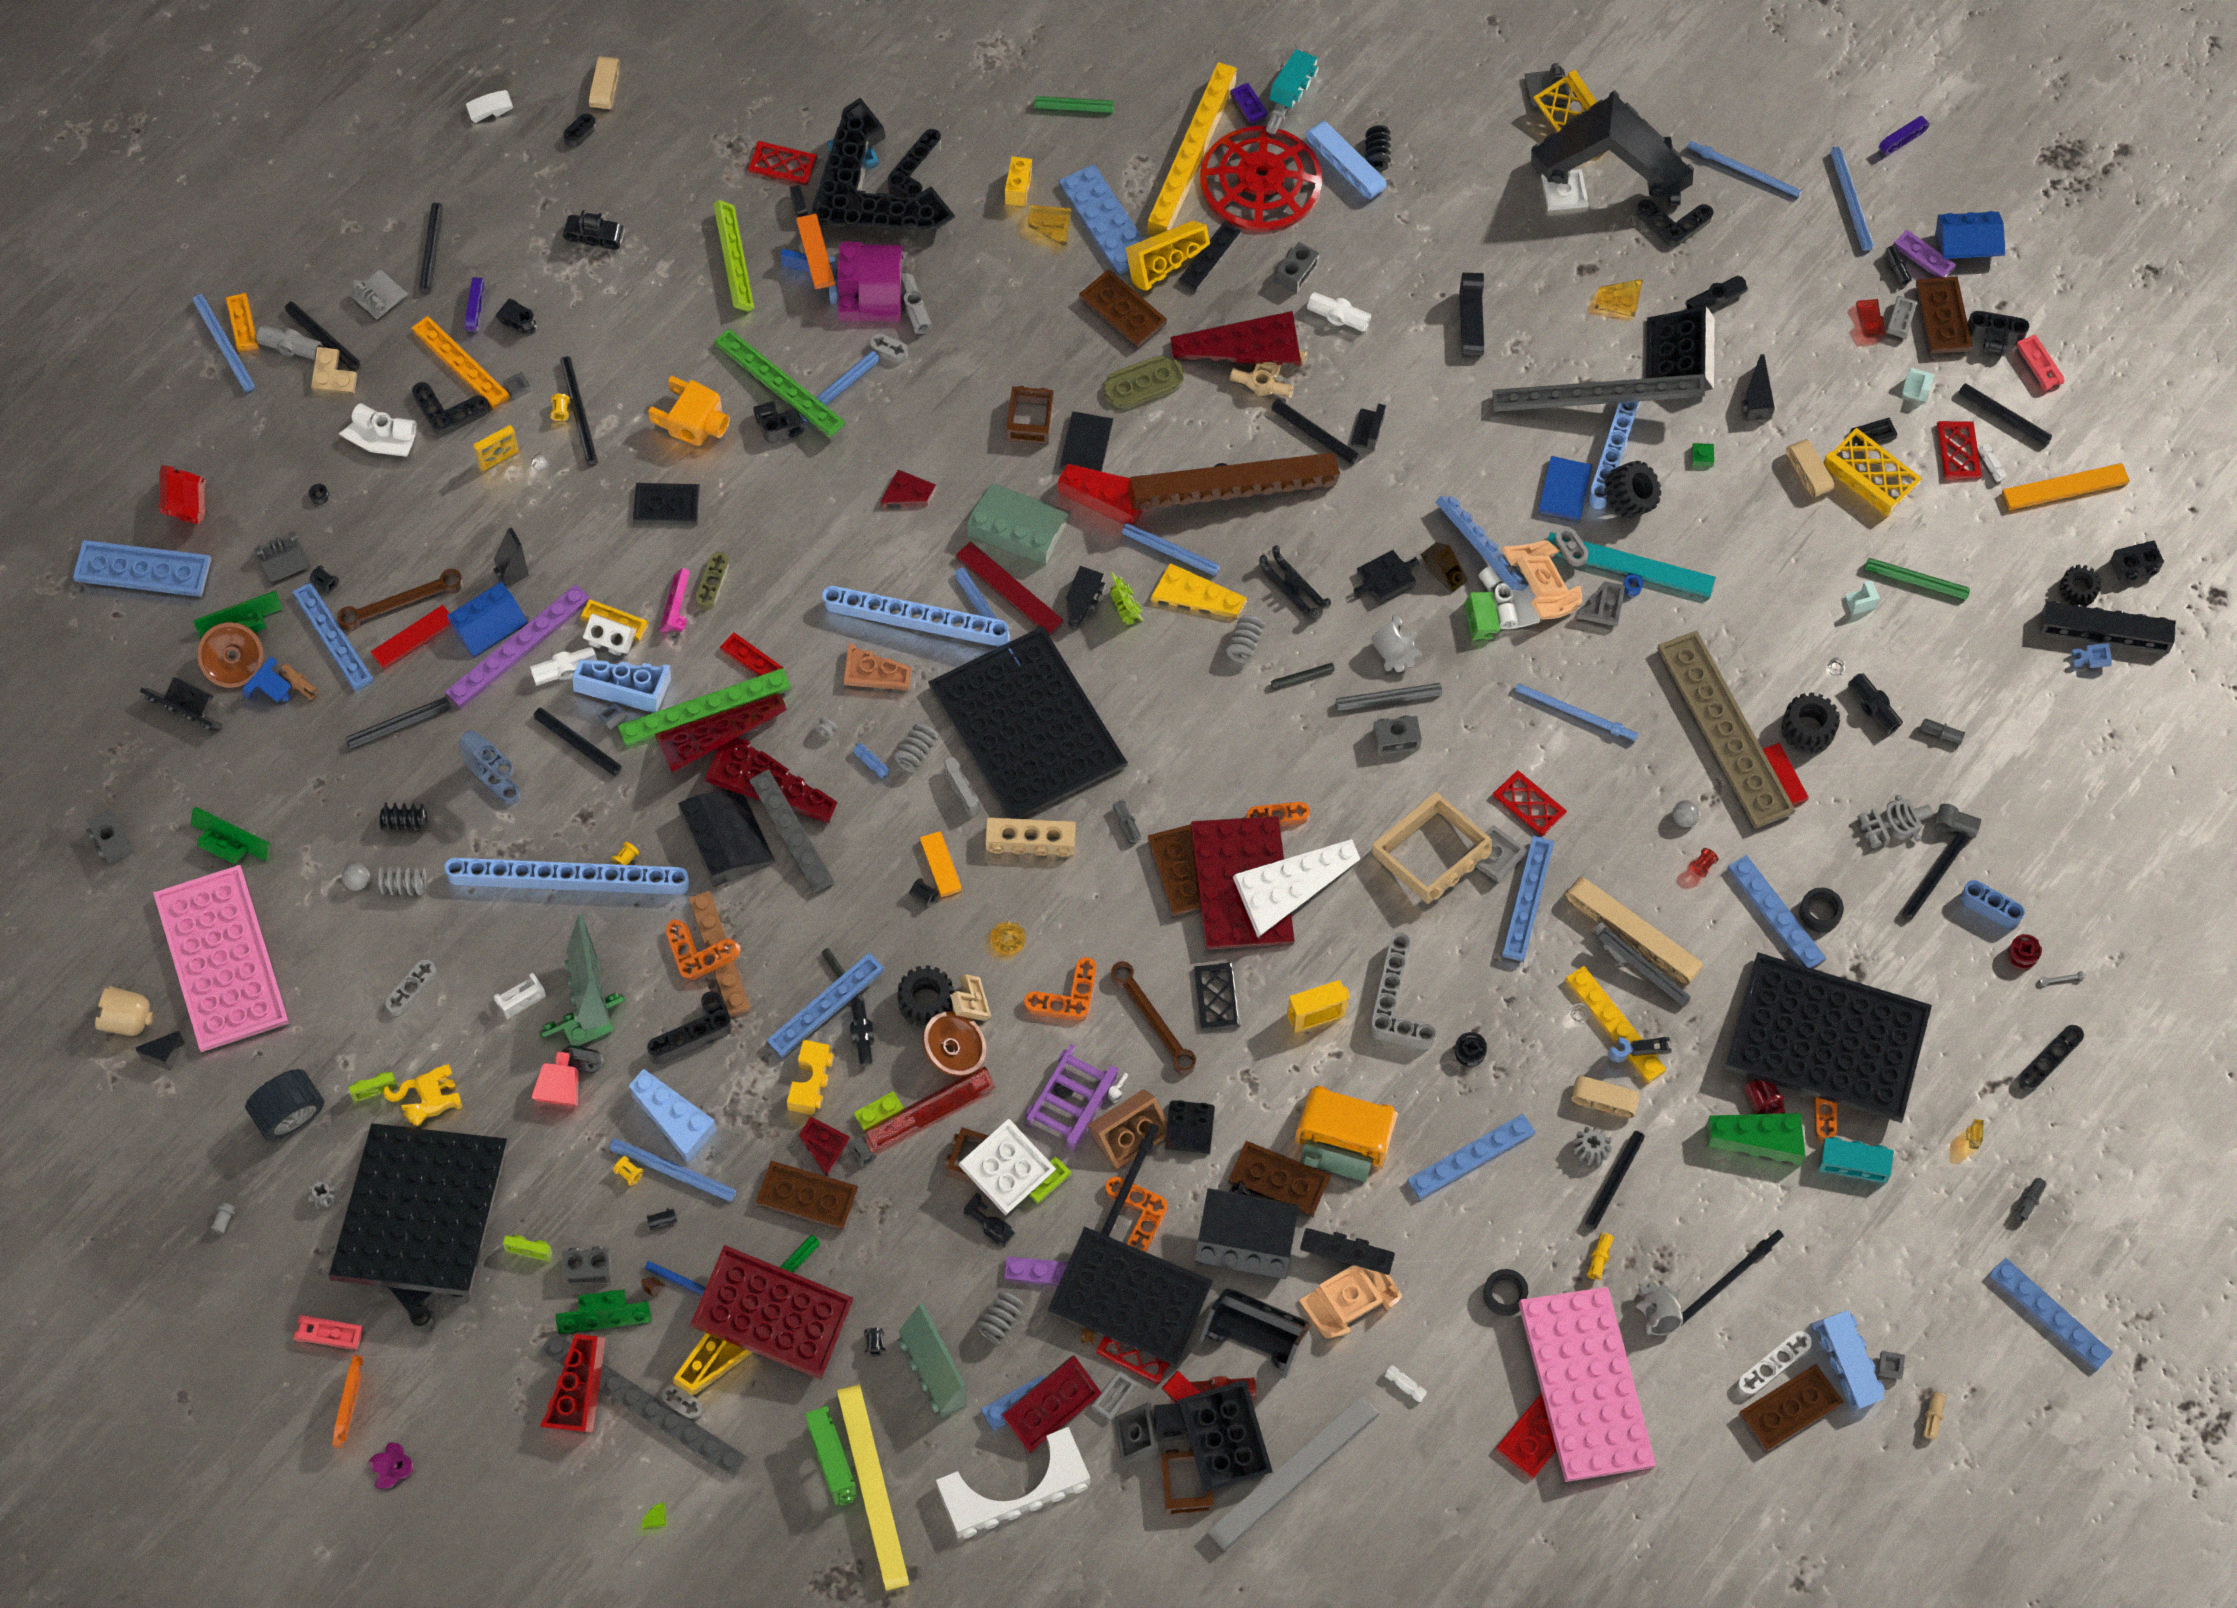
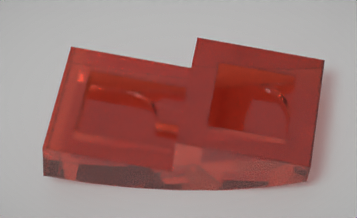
M1878 299L1857 301V313L1864 338L1885 337L1884 319L1880 315Z

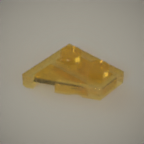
M1030 205L1028 227L1063 246H1067L1071 209Z
M1638 279L1599 287L1594 309L1635 317L1643 280Z

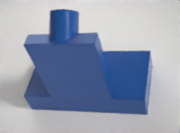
M270 656L243 687L241 694L249 699L259 688L277 703L280 699L286 702L290 699L287 691L292 685L273 671L278 661Z

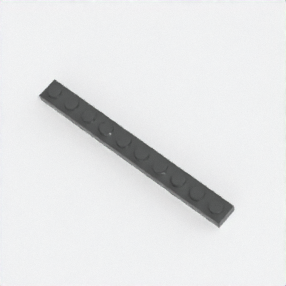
M1704 374L1492 390L1493 411L1705 397Z
M554 1332L541 1349V1353L564 1368V1362L571 1342ZM602 1363L599 1391L727 1475L735 1478L747 1461V1456Z

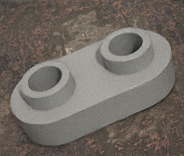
M1570 527L1560 528L1555 537L1556 545L1569 564L1573 566L1584 565L1588 558L1586 546L1574 529Z

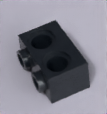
M2155 540L2115 550L2110 562L2119 582L2126 580L2130 582L2141 576L2156 575L2160 571L2164 560Z

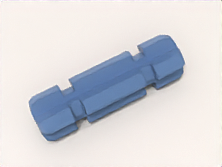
M858 743L853 749L854 754L859 758L861 757V760L873 771H876L880 778L888 775L890 772L889 767L881 763V760L870 750H866L867 747Z

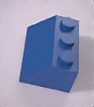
M1999 212L1938 214L1935 236L1944 259L2005 256L2004 223Z
M502 581L447 615L450 628L473 658H476L528 624L513 595Z

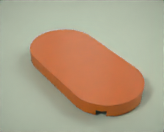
M353 1355L335 1423L332 1440L333 1448H343L344 1441L347 1438L362 1376L359 1368L360 1365L364 1364L363 1356Z

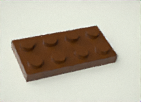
M1109 269L1079 293V298L1137 348L1167 324V318Z
M1958 276L1917 279L1915 285L1930 354L1971 351L1973 346Z
M1186 825L1148 835V842L1172 916L1201 910L1191 826Z
M1245 1141L1228 1183L1234 1185L1238 1181H1243L1245 1187L1251 1193L1270 1200L1298 1204V1212L1314 1217L1331 1174Z
M770 1161L756 1200V1205L844 1231L859 1187Z
M1815 1364L1741 1410L1739 1415L1767 1453L1842 1406L1844 1401L1819 1366Z

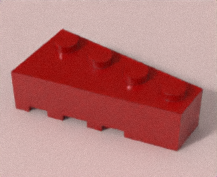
M1068 464L1058 479L1059 494L1124 525L1126 523L1135 525L1144 511L1141 509L1133 510L1127 490L1130 478Z
M582 1334L574 1335L564 1362V1368L561 1376L558 1377L553 1397L550 1398L547 1406L548 1410L545 1418L542 1419L540 1427L593 1433L606 1338Z

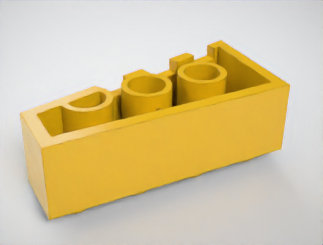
M1192 220L1126 247L1133 287L1145 291L1149 290L1153 283L1161 281L1172 269H1177L1187 258L1191 259L1210 245L1207 225Z

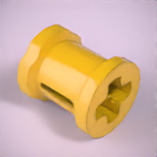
M565 394L552 395L551 402L553 403L550 418L555 421L568 420L569 413L567 412V407L570 403V397Z
M624 842L622 849L616 856L613 855L610 859L614 865H628L634 857L640 855V852L631 843Z
M627 1156L622 1157L613 1168V1173L620 1174L628 1181L627 1184L629 1186L636 1184L644 1172L642 1168H637L629 1162Z

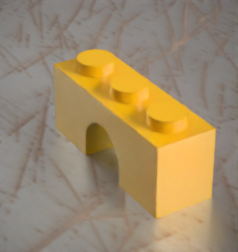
M803 1040L798 1058L799 1069L807 1070L813 1075L810 1080L804 1083L792 1081L787 1099L789 1111L815 1116L816 1109L821 1108L823 1095H820L822 1087L826 1088L828 1082L827 1067L832 1066L834 1059L830 1045Z

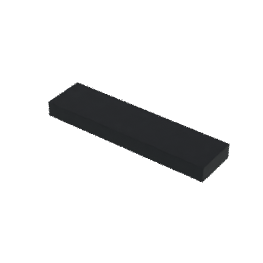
M1224 221L1210 239V245L1201 250L1179 278V283L1197 292L1241 236V231Z

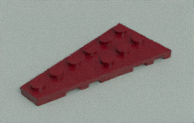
M1293 311L1170 337L1172 353L1175 359L1199 360L1200 358H1211L1212 361L1228 359L1231 362L1263 364L1264 362H1276V365L1292 363L1295 366H1302Z
M780 693L657 733L655 736L672 773L785 712L787 709Z

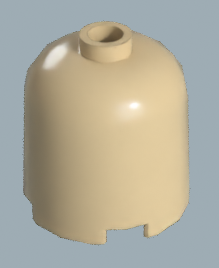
M108 986V988L104 989L98 1007L102 1008L101 1017L96 1016L95 1028L127 1036L139 1035L146 1025H151L153 1019V1012H150L148 999L138 993Z

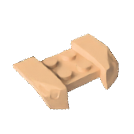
M1543 540L1527 545L1505 546L1501 548L1510 565L1520 566L1522 574L1530 584L1532 592L1536 595L1531 603L1540 619L1560 618L1574 612L1582 603L1581 586L1568 591L1551 560L1561 550L1551 542Z
M1352 1265L1320 1284L1314 1292L1303 1297L1298 1302L1314 1327L1326 1339L1348 1334L1351 1331L1347 1326L1348 1323L1381 1304L1387 1311L1403 1296L1390 1275Z

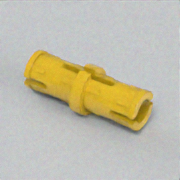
M1600 1233L1597 1246L1592 1251V1260L1587 1272V1276L1590 1279L1596 1280L1597 1277V1280H1601L1604 1266L1609 1261L1610 1256L1608 1255L1614 1237L1608 1233Z

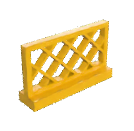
M1575 69L1569 72L1566 77L1533 97L1556 133L1561 130L1559 126L1563 127L1566 124L1568 114L1578 116L1583 112V109L1587 111L1597 102ZM1566 83L1570 89L1569 96L1558 94V88ZM1546 95L1554 97L1553 105H1544L1540 99ZM1556 98L1568 100L1567 109L1555 107ZM1570 101L1579 102L1582 106L1581 112L1569 110ZM1554 111L1565 113L1564 123L1553 119Z
M1858 428L1833 452L1830 451L1825 456L1823 462L1831 474L1887 517L1893 513L1895 507L1922 481L1919 475ZM1857 436L1863 441V446H1852V439ZM1849 451L1850 459L1843 460L1837 454ZM1853 451H1864L1865 459H1854ZM1868 451H1876L1879 453L1880 459H1869ZM1854 464H1866L1867 472H1858ZM1869 464H1881V472H1870ZM1884 464H1893L1896 466V471L1885 472ZM1897 476L1898 485H1887L1886 477ZM1901 476H1909L1914 481L1911 484H1902ZM1871 477H1882L1883 485H1875L1871 482ZM1888 490H1899V497L1894 500L1888 495Z

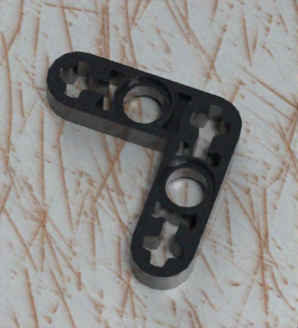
M1644 199L1638 203L1636 213L1667 245L1677 247L1712 221L1714 211L1711 206L1701 204L1680 220L1674 222L1653 201ZM1662 220L1665 222L1666 225L1661 227L1657 226L1655 224V221ZM1690 222L1694 225V228L1687 229L1684 223Z
M419 382L412 389L417 405L433 432L437 435H445L485 416L489 411L487 399L483 396H474L444 410L428 383ZM423 390V392L426 393V400H424V397L421 393H419V391ZM479 404L482 408L479 409L476 405ZM429 405L437 406L434 412H428L426 408ZM457 412H464L466 414L462 419L454 417ZM439 417L441 423L444 424L443 427L438 425L436 418Z

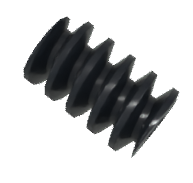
M1384 125L1373 126L1365 133V158L1376 171L1387 170L1389 167L1388 163L1391 161V130Z
M385 802L384 807L380 811L381 830L384 829L385 825L388 830H392L394 825L397 831H400L403 825L406 831H410L412 825L415 831H419L421 825L424 832L427 830L428 816L423 803H421L418 810L415 807V803H412L410 809H407L406 803H403L401 809H398L397 802H394L392 809H390L388 802Z

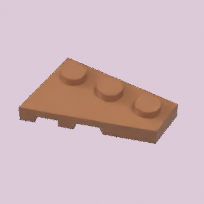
M849 643L844 685L909 691L911 667L889 658H881L874 655L871 651H863L856 648V645Z

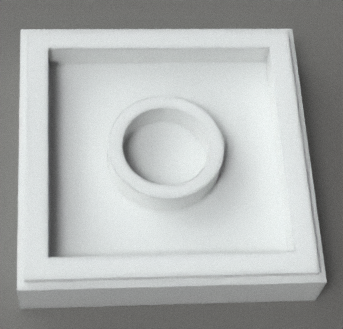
M1582 169L1570 171L1568 185L1547 182L1546 177L1541 173L1548 211L1588 207L1589 202Z

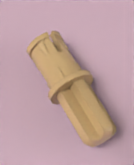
M1939 1392L1931 1393L1929 1408L1925 1412L1927 1418L1923 1436L1929 1440L1937 1438L1940 1421L1944 1419L1942 1412L1946 1395Z

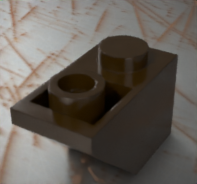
M1435 542L1420 554L1429 572L1450 592H1454L1468 580L1450 545Z

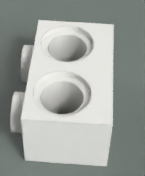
M591 614L583 639L589 640L588 645L599 649L601 645L608 647L609 653L620 656L621 653H629L637 629L596 614ZM601 626L603 634L600 638H597L595 631ZM618 634H621L623 637L620 645H617L615 642V637Z

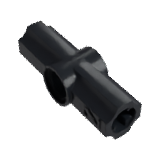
M1737 275L1723 283H1713L1709 290L1686 300L1685 305L1687 309L1707 306L1709 310L1720 309L1725 302L1747 292L1746 281L1742 276Z
M1864 673L1857 674L1849 681L1848 686L1861 701V707L1865 714L1869 717L1873 716L1887 734L1895 732L1903 724L1901 718L1890 706L1886 693L1882 690H1877Z

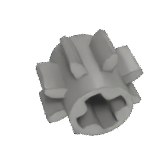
M317 1179L313 1187H308L312 1193L308 1196L310 1202L315 1201L314 1205L317 1209L320 1206H325L328 1209L331 1202L337 1201L335 1196L332 1195L337 1192L335 1186L330 1187L331 1183L328 1179L325 1183Z

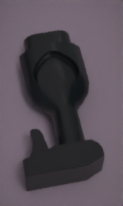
M976 1193L965 1206L963 1217L966 1219L973 1217L983 1225V1231L997 1244L1002 1243L1006 1246L1015 1235L1012 1226L996 1216L987 1217L977 1210L978 1207L987 1210L988 1206L982 1202L981 1195Z

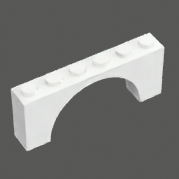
M1069 1427L1046 1436L1050 1453L1047 1473L1038 1487L1022 1498L1012 1501H995L984 1498L967 1486L958 1471L937 1479L936 1487L957 1538L962 1536L969 1538L975 1535L977 1530L984 1527L986 1529L994 1528L999 1525V1521L1007 1518L1008 1520L1016 1519L1021 1516V1512L1029 1509L1030 1511H1036L1042 1508L1046 1502L1051 1500L1052 1502H1058L1064 1499L1068 1493L1073 1491L1074 1493H1080L1086 1490L1087 1486L1090 1485V1476Z

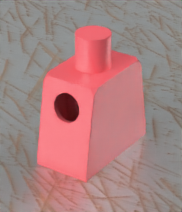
M556 1052L554 1064L544 1063L542 1065L532 1094L533 1100L578 1107V1070L575 1067L568 1066L569 1053Z

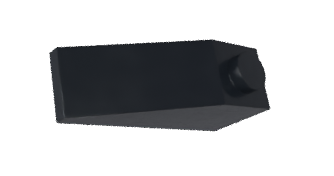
M1760 354L1745 399L1741 401L1742 413H1745L1747 421L1772 419L1775 409L1764 354Z
M512 527L507 530L494 557L496 566L493 568L494 574L498 580L502 579L505 586L529 576L522 545Z

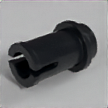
M666 1208L667 1211L647 1215L650 1230L669 1224L674 1226L673 1223L677 1222L675 1210Z

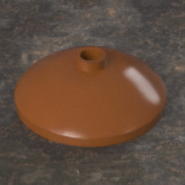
M228 622L218 624L204 634L198 646L197 658L200 669L207 679L221 687L236 688L246 685L262 667L264 650L259 637L250 628L239 623ZM232 650L236 651L237 657L235 659L230 657V652Z
M948 1011L937 1014L926 1024L922 1036L923 1048L929 1061L938 1070L947 1075L962 1077L972 1074L982 1065L986 1057V1040L983 1032L972 1019L957 1016L955 1012Z

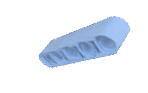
M1321 121L1306 132V137L1310 144L1367 199H1372L1387 188V183L1382 175L1327 122Z

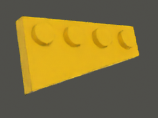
M1170 563L1153 592L1151 601L1169 602V605L1178 606L1179 604L1188 606L1193 610L1199 611V609L1210 611L1212 614L1238 618L1247 602V597Z

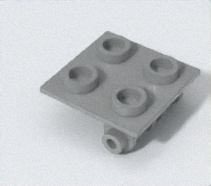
M381 269L365 282L354 281L352 284L354 290L349 294L377 320L408 295L405 290Z

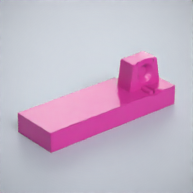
M683 567L673 576L659 631L666 634L671 630L682 632L686 625L687 618L680 615L679 611L690 570Z

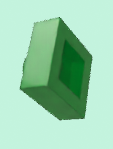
M1693 443L1692 466H1713L1714 444Z

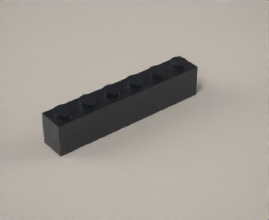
M2046 601L2041 613L2040 634L2169 653L2175 642L2176 620H2169L2166 617H2149L2145 614H2129L2124 611H2109L2099 607L2089 608L2079 604L2068 605L2058 601Z

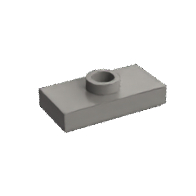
M1897 296L1886 333L1906 339L1918 301Z

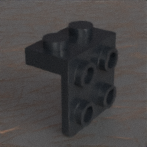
M1183 1100L1170 1101L1164 1149L1210 1154L1215 1106L1207 1103L1185 1102Z

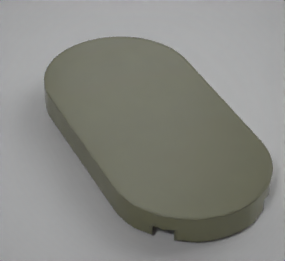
M1156 356L1111 373L1104 383L1105 399L1116 408L1130 409L1172 394L1183 384V367L1174 358L1172 360L1168 356Z

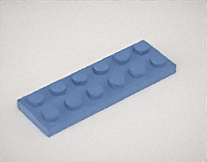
M1095 164L1060 179V188L1117 276L1130 271L1125 248L1144 239Z
M83 540L73 579L75 582L202 597L211 557L210 555Z

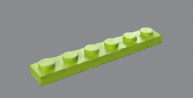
M718 200L713 205L733 307L750 312L754 309V303L735 207L732 204Z

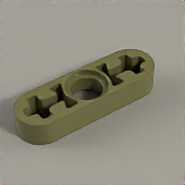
M716 552L710 556L699 585L696 602L697 606L702 610H710L715 606L729 569L728 556L723 552ZM722 560L723 563H720L718 571H716V563ZM710 577H716L719 581L715 585H709L707 580ZM707 591H709L710 600L703 602L702 599L706 598Z

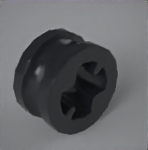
M315 484L308 491L310 499L315 504L321 505L329 500V492L323 484ZM320 491V493L322 492L323 495L321 497H318V495L316 496L315 493Z
M1055 1083L1054 1091L1058 1097L1069 1098L1073 1095L1074 1091L1066 1089L1065 1092H1062L1061 1087L1058 1088V1086L1063 1085Z

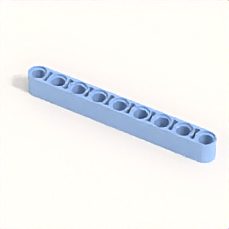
M829 586L822 593L825 607L832 613L998 647L1010 641L1009 627L1003 620L837 586ZM833 597L837 598L835 601H829ZM852 602H858V604L854 606L849 605ZM873 606H879V608L875 610L870 609ZM894 610H899V611H900V612H898L897 614H892V613H891V612L894 611ZM915 614L921 615L918 618H912ZM934 619H942L940 622H932ZM956 623H962L959 627L953 626ZM977 627H982V628H983V629L980 630V631H975V630H974V629L977 628ZM999 631L1004 632L1002 635H995Z

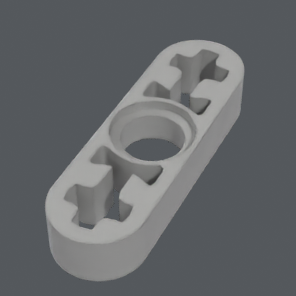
M424 959L419 961L387 997L386 1007L391 1015L400 1016L404 1014L435 979L437 970L431 960ZM423 968H424V969H428V968H429V969H430V973L428 974V973L425 972V973L423 974L421 969H423ZM409 983L418 985L416 991L411 993L405 991V987ZM400 1001L401 1006H400V1007L395 1006V1007L393 1008L392 1003H393V1002L398 1003V1002Z

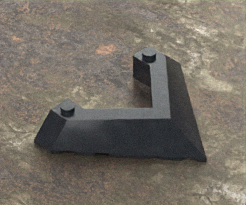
M1615 90L1609 93V97L1605 100H1599L1589 110L1582 112L1563 125L1560 131L1557 133L1553 132L1544 139L1543 143L1540 145L1536 144L1531 149V164L1540 174L1542 173L1546 177L1547 182L1568 185L1571 169L1608 150L1649 181V195L1670 198L1692 186L1694 182V168L1690 164L1686 165L1681 160L1682 156L1673 147L1669 148L1664 143L1665 139L1644 118L1642 119L1628 102L1624 103Z
M861 98L843 108L842 118L839 127H837L833 140L834 143L820 180V187L817 190L812 205L811 215H817L819 226L939 229L955 218L953 212L932 186L915 197L906 196V198L895 197L893 194H871L862 191L869 149L886 138L884 126Z

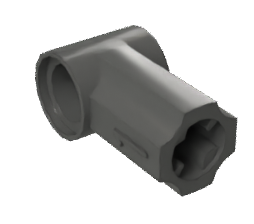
M1944 803L1939 806L1934 827L1941 832L1949 833L1955 831L1975 838L1981 824V819L1959 812L1956 806Z

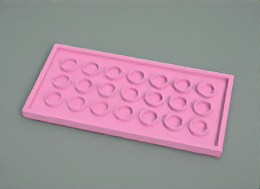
M241 865L153 892L201 1052L290 1024Z
M1608 1287L1520 1300L1518 1304L1565 1482L1654 1468L1656 1466L1655 1458Z

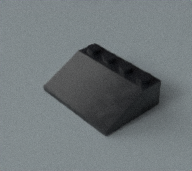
M1707 306L1647 318L1646 378L1704 374L1705 391L1714 389L1715 318Z
M731 790L696 795L678 803L680 815L713 887L775 863V859L745 795Z
M1208 1188L1194 1262L1286 1279L1299 1205Z
M1246 1380L1178 1399L1204 1493L1273 1472Z

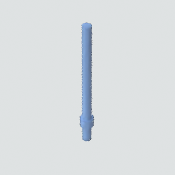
M1690 141L1687 146L1688 149L1701 154V157L1705 159H1713L1797 198L1801 194L1802 190L1717 153L1707 145L1704 147Z
M1518 683L1515 691L1607 729L1615 736L1619 737L1621 735L1633 741L1637 740L1639 733L1623 727L1621 723L1616 721L1615 723L1522 684Z

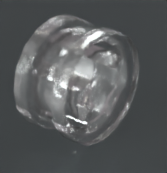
M1575 1003L1569 1012L1570 1020L1578 1025L1585 1024L1590 1016V1009L1584 1003ZM1577 1009L1580 1012H1585L1583 1015L1584 1018H1581L1580 1016H1575Z

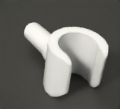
M1123 1073L1118 1083L1109 1089L1107 1097L1114 1104L1123 1096L1120 1088L1128 1078L1126 1073Z

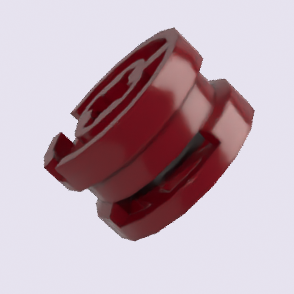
M2021 934L2013 939L2007 951V957L2014 967L2027 970L2036 965L2042 953V946H2040L2039 940L2034 936Z

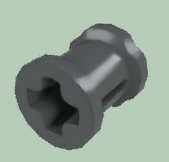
M863 1136L858 1137L848 1145V1150L854 1153L860 1167L869 1165L877 1157L875 1152H871Z

